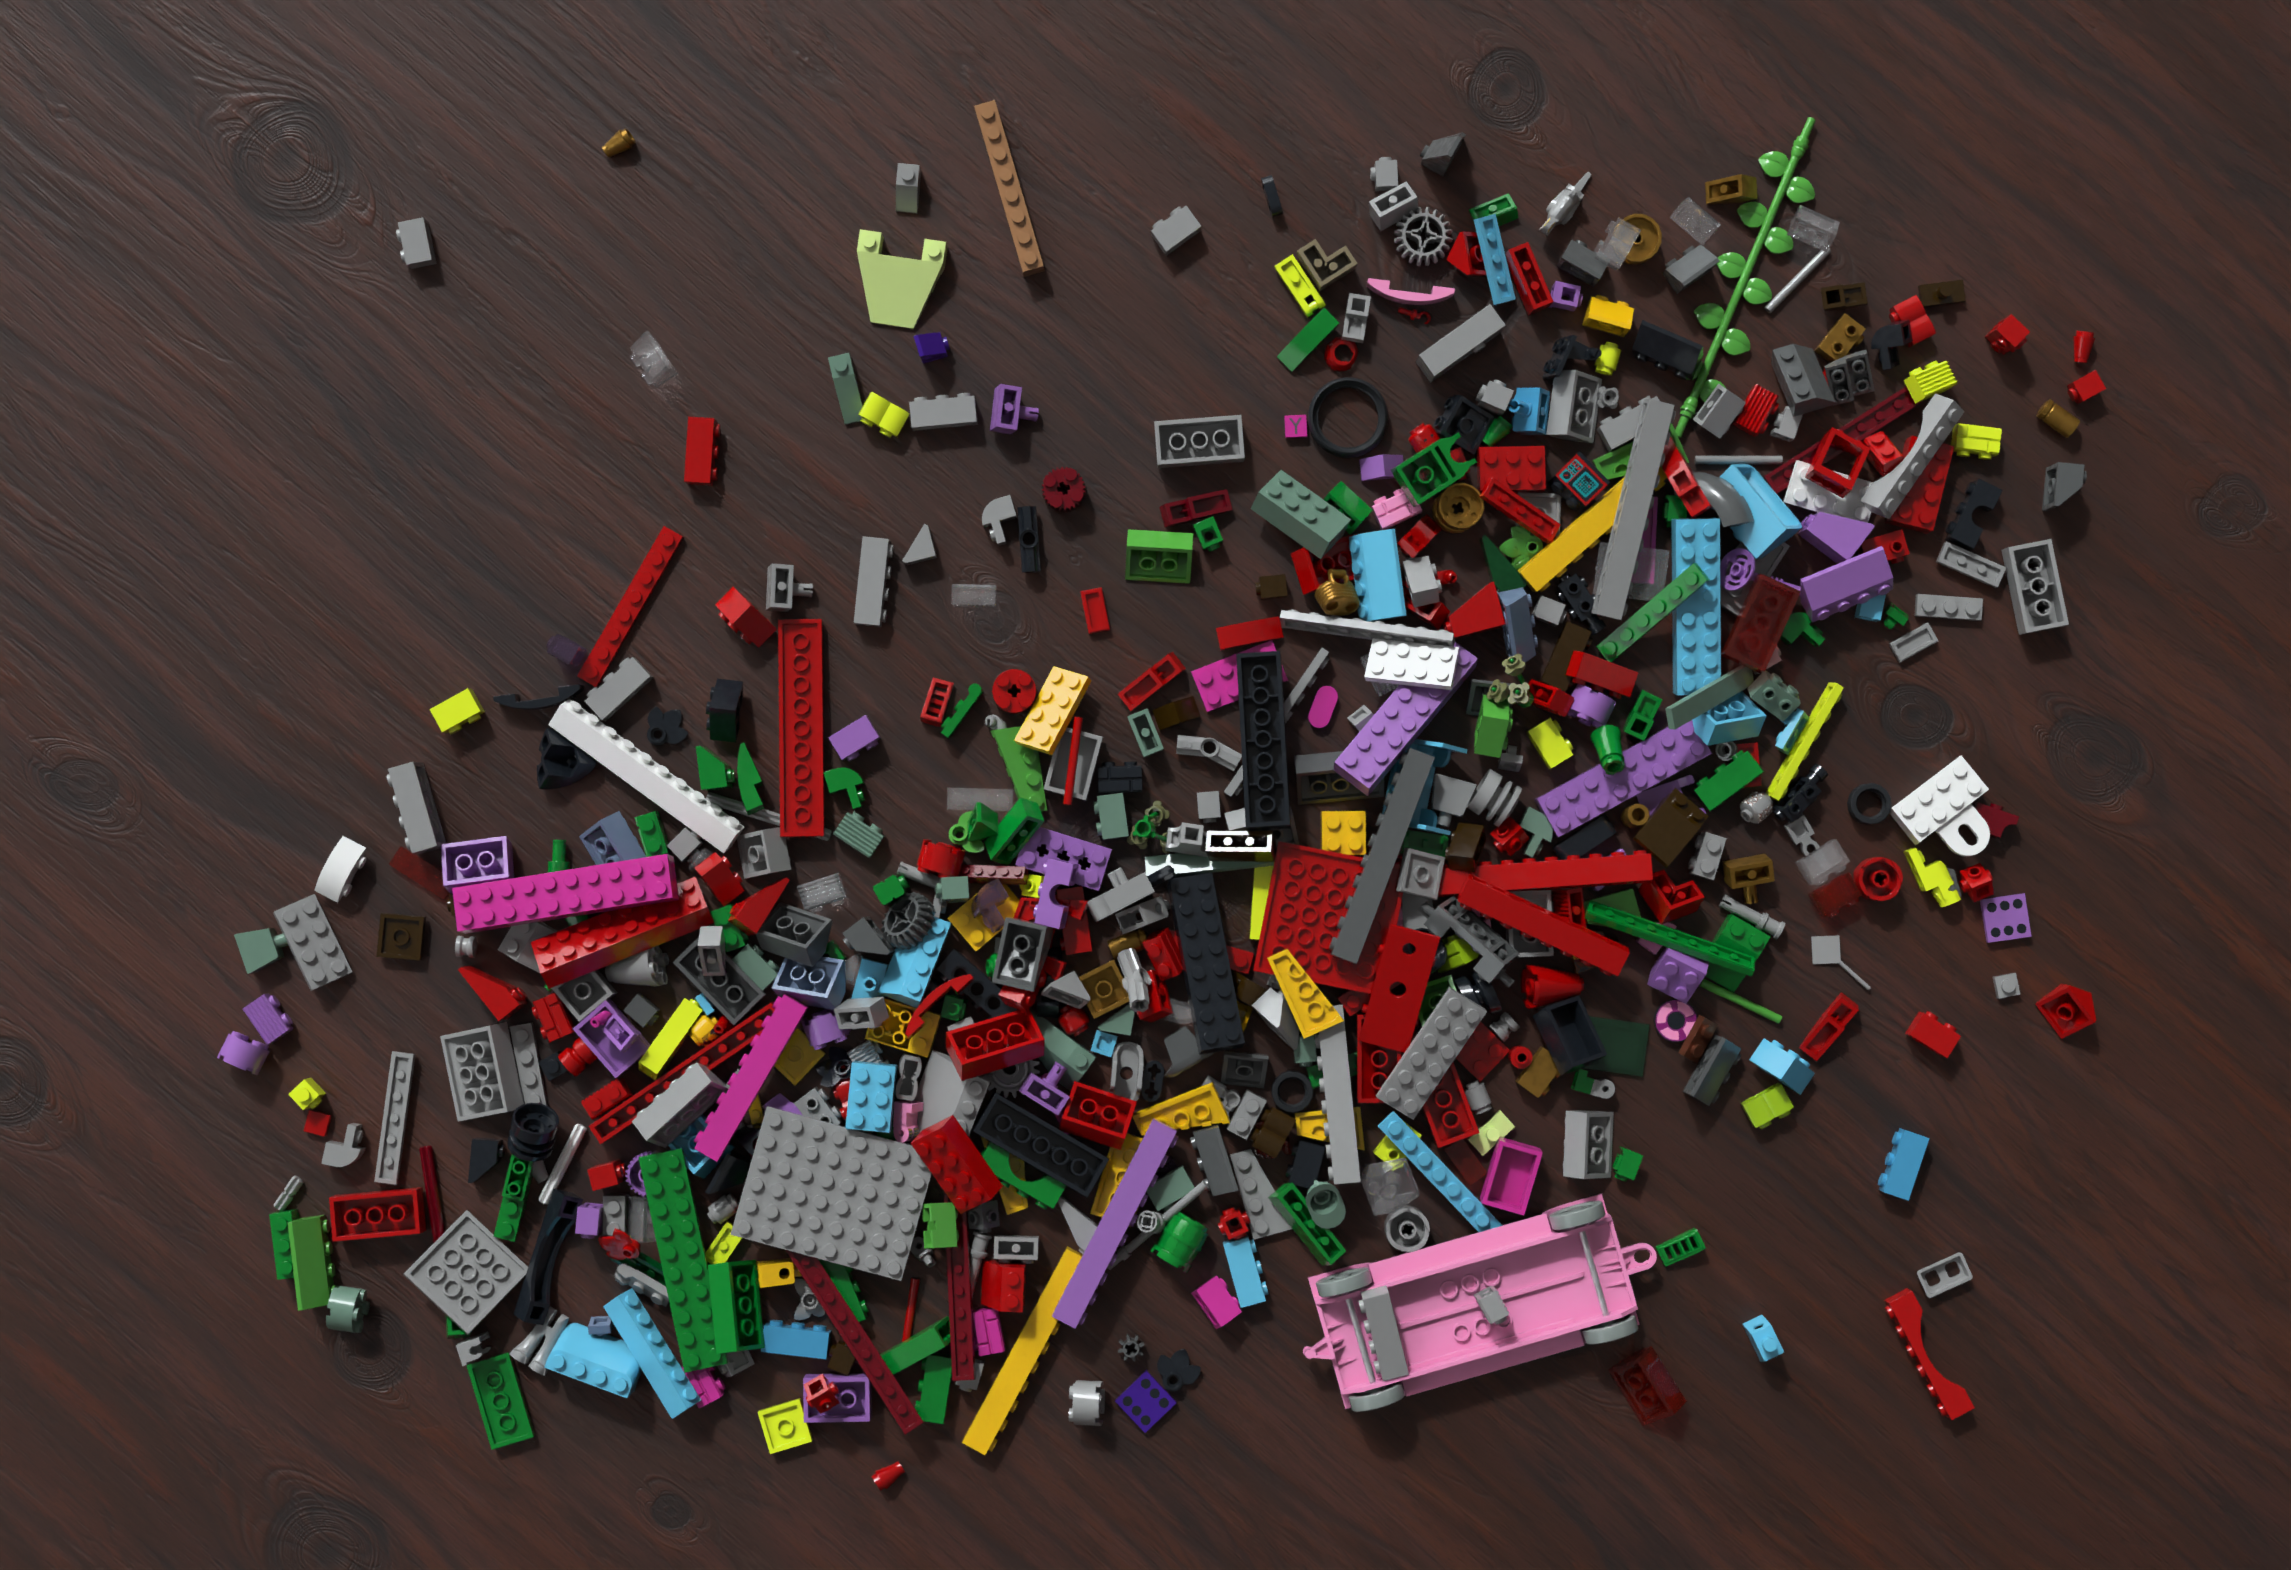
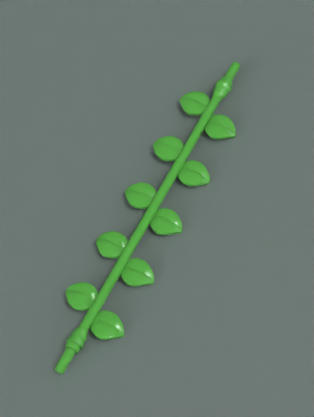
M1807 118L1801 135L1797 136V139L1794 140L1790 161L1785 154L1778 151L1765 153L1758 160L1766 175L1774 178L1783 177L1768 212L1766 207L1758 202H1748L1737 209V213L1744 225L1749 228L1761 227L1747 262L1743 256L1734 252L1725 253L1718 257L1720 262L1717 264V267L1722 275L1730 279L1739 278L1725 314L1722 307L1714 303L1702 304L1694 310V314L1702 327L1706 329L1718 328L1704 363L1701 361L1693 379H1696L1691 394L1680 408L1681 417L1675 429L1678 438L1682 437L1689 419H1692L1696 413L1698 397L1700 396L1701 400L1705 403L1718 384L1725 387L1720 381L1714 379L1706 381L1720 345L1729 355H1739L1750 350V341L1744 332L1734 328L1727 330L1742 294L1746 301L1753 305L1762 304L1772 299L1771 289L1764 280L1759 278L1749 279L1763 244L1773 254H1781L1793 249V240L1786 230L1778 227L1770 229L1784 195L1786 194L1789 200L1798 204L1813 200L1815 197L1814 188L1807 179L1803 177L1792 178L1799 159L1803 157L1805 151L1809 148L1808 138L1816 122L1814 118Z

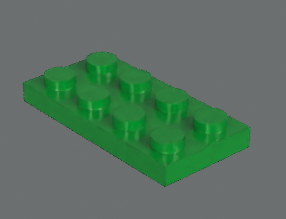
M510 1352L467 1365L491 1450L535 1436L513 1359L509 1355Z

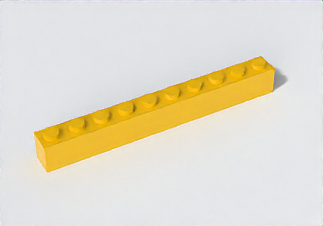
M1067 1246L963 1438V1444L983 1455H986L988 1450L993 1451L998 1441L995 1439L998 1431L1003 1432L1008 1420L1005 1418L1008 1412L1013 1413L1019 1402L1016 1400L1019 1392L1024 1393L1029 1384V1381L1026 1380L1029 1373H1035L1040 1363L1036 1361L1040 1353L1045 1354L1050 1345L1047 1342L1050 1334L1055 1336L1060 1326V1323L1052 1317V1314L1083 1254Z

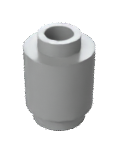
M1477 1080L1466 1085L1467 1089L1464 1092L1471 1110H1474L1476 1115L1492 1108L1490 1105L1491 1099L1484 1083H1479Z
M731 1193L727 1196L724 1194L708 1207L709 1212L707 1215L714 1224L717 1222L723 1224L737 1213L739 1202Z

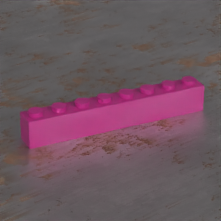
M786 994L782 998L778 996L772 1008L775 1011L771 1017L767 1015L761 1027L764 1029L761 1035L756 1034L750 1044L753 1048L749 1055L744 1054L739 1062L741 1069L738 1074L733 1073L727 1084L730 1085L727 1093L722 1092L716 1104L719 1106L716 1112H710L705 1121L708 1124L704 1132L700 1130L694 1139V1142L697 1143L694 1149L716 1162L722 1157L809 1008Z

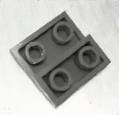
M1866 350L1849 354L1824 366L1828 386L1836 402L1835 405L1854 401V396L1875 391Z

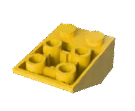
M884 998L889 1018L883 1021L880 1027L868 1028L865 1039L928 1058L931 1054L941 1021V1014L928 1010L921 1017L925 1022V1026L909 1040L905 1033L909 1021L917 1008Z

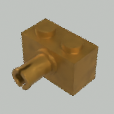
M1766 854L1722 861L1725 883L1731 889L1743 887L1745 904H1752V900L1754 903L1758 902L1757 884L1775 881L1773 861Z

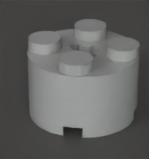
M1404 1205L1393 1209L1384 1221V1231L1388 1241L1394 1248L1400 1251H1417L1428 1240L1430 1233L1429 1222L1424 1214L1413 1206ZM1407 1224L1408 1226L1412 1225V1227H1410L1411 1232L1408 1234L1406 1231L1402 1232V1230L1404 1229L1403 1225Z
M1076 1380L1073 1386H1070L1069 1399H1073V1406L1069 1409V1422H1074V1425L1102 1426L1103 1420H1100L1099 1417L1105 1411V1389H1100L1104 1385L1103 1381Z

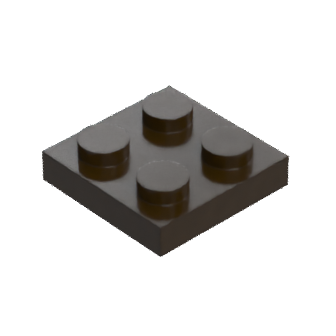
M381 913L376 957L422 960L426 917Z

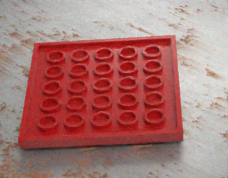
M1278 841L1253 971L1275 975L1267 957L1288 949L1314 983L1371 994L1382 953H1378L1380 944L1385 945L1390 924L1397 925L1403 893L1396 891L1401 865L1394 864L1358 962L1353 964L1332 956V950L1329 949L1332 938H1337L1340 931L1336 927L1340 917H1345L1348 910L1344 908L1349 895L1353 897L1356 889L1352 887L1356 875L1360 876L1363 867H1360L1362 857Z

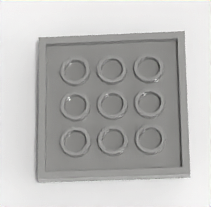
M468 1210L403 1274L467 1335L526 1276L528 1266L497 1237H493L494 1235Z

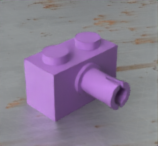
M1000 384L995 388L990 431L1012 434L1017 431L1018 418L1037 421L1038 415L1036 413H1039L1038 408L1020 406L1022 387Z
M1055 1061L1047 1077H1043V1079L1030 1071L1019 1091L1056 1115H1059L1070 1097L1059 1090L1057 1086L1067 1068Z

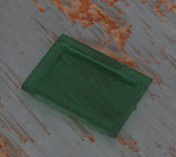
M1589 1016L1607 1052V1056L1595 1064L1584 1068L1643 1076L1650 1024Z

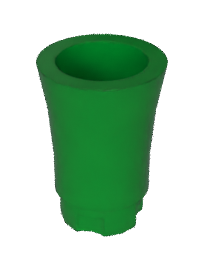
M1603 725L1596 728L1590 738L1597 751L1601 766L1606 774L1609 775L1621 772L1625 765L1620 729L1614 725Z

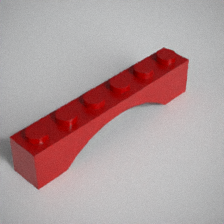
M1906 1288L1885 1299L1887 1307L1884 1309L1890 1319L1894 1318L1897 1324L1895 1330L1901 1339L1904 1338L1908 1345L1905 1348L1911 1358L1915 1357L1918 1363L1916 1369L1920 1376L1926 1378L1928 1392L1932 1397L1935 1396L1939 1402L1936 1406L1943 1417L1946 1416L1950 1420H1954L1974 1409L1975 1407L1966 1390L1960 1385L1944 1378L1929 1360L1921 1337L1923 1310L1913 1291Z

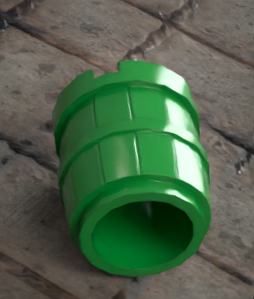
M1179 1212L1164 1226L1158 1242L1154 1243L1150 1251L1152 1253H1155L1156 1250L1159 1251L1158 1257L1176 1268L1185 1267L1183 1272L1188 1273L1192 1267L1191 1263L1202 1250L1209 1229L1184 1213Z

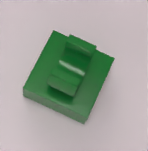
M1892 602L1885 608V613L1889 616L1885 619L1884 625L1890 630L1897 622L1903 626L1908 621V614Z

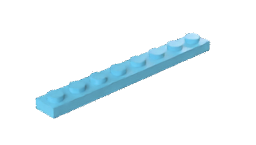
M1394 1111L1378 1125L1385 1135L1478 1232L1502 1226Z

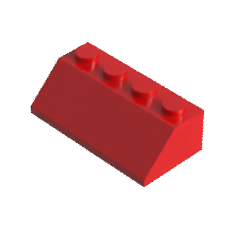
M1365 1014L1357 1015V1103H1385L1378 1099L1376 1094L1401 1059V1052L1358 1041Z

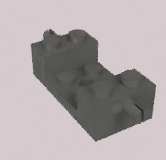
M1455 895L1440 904L1436 909L1429 905L1427 901L1420 907L1430 916L1424 925L1432 935L1440 936L1441 939L1454 930L1459 938L1466 940L1471 945L1473 951L1483 956L1473 968L1482 980L1490 984L1493 980L1500 979L1508 988L1515 982L1505 972L1520 953L1472 910L1461 907Z

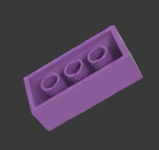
M1880 546L1801 579V604L1812 622L1824 620L1834 613L1844 612L1851 606L1866 603L1873 597L1885 595L1890 590H1893V575L1883 547Z

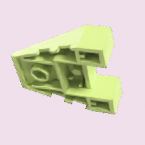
M860 229L857 255L871 323L914 329L940 275H942L945 269L947 243L924 239L921 260L882 255L884 239L882 233Z

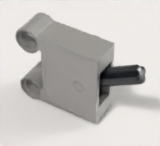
M1167 865L1148 876L1144 872L1130 880L1127 879L1122 868L1109 873L1108 877L1114 888L1087 902L1094 921L1097 922L1155 892L1153 887L1175 876V869L1171 865Z

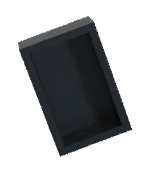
M1580 996L1544 1007L1533 1015L1560 1076L1595 1064L1607 1056V1052Z

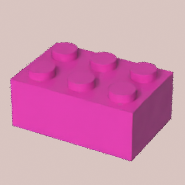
M1499 1137L1495 1144L1480 1195L1481 1203L1524 1215L1543 1154L1542 1150L1535 1146Z

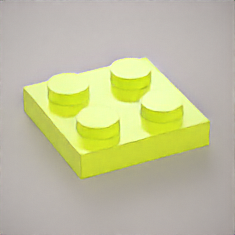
M801 1398L758 1411L770 1454L813 1441L809 1425L804 1423V1408Z

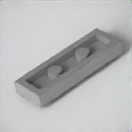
M1947 541L1944 542L1936 560V563L1994 588H1998L2006 570V567Z
M1916 594L1914 616L1981 621L1983 599Z

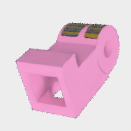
M909 1100L894 1102L893 1133L898 1142L913 1141L919 1134V1127L917 1125L918 1112L923 1111L924 1102Z

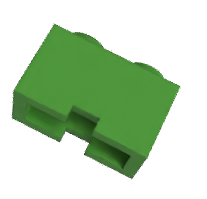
M952 1202L923 1204V1222H927V1231H923L924 1249L957 1247L959 1233L956 1229L958 1211Z

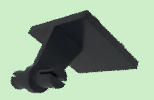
M1575 335L1556 340L1552 347V352L1554 353L1551 359L1547 360L1544 365L1543 371L1545 373L1542 378L1547 380L1559 377L1567 359L1593 361L1600 357L1602 352L1598 348H1589L1575 341L1577 338Z

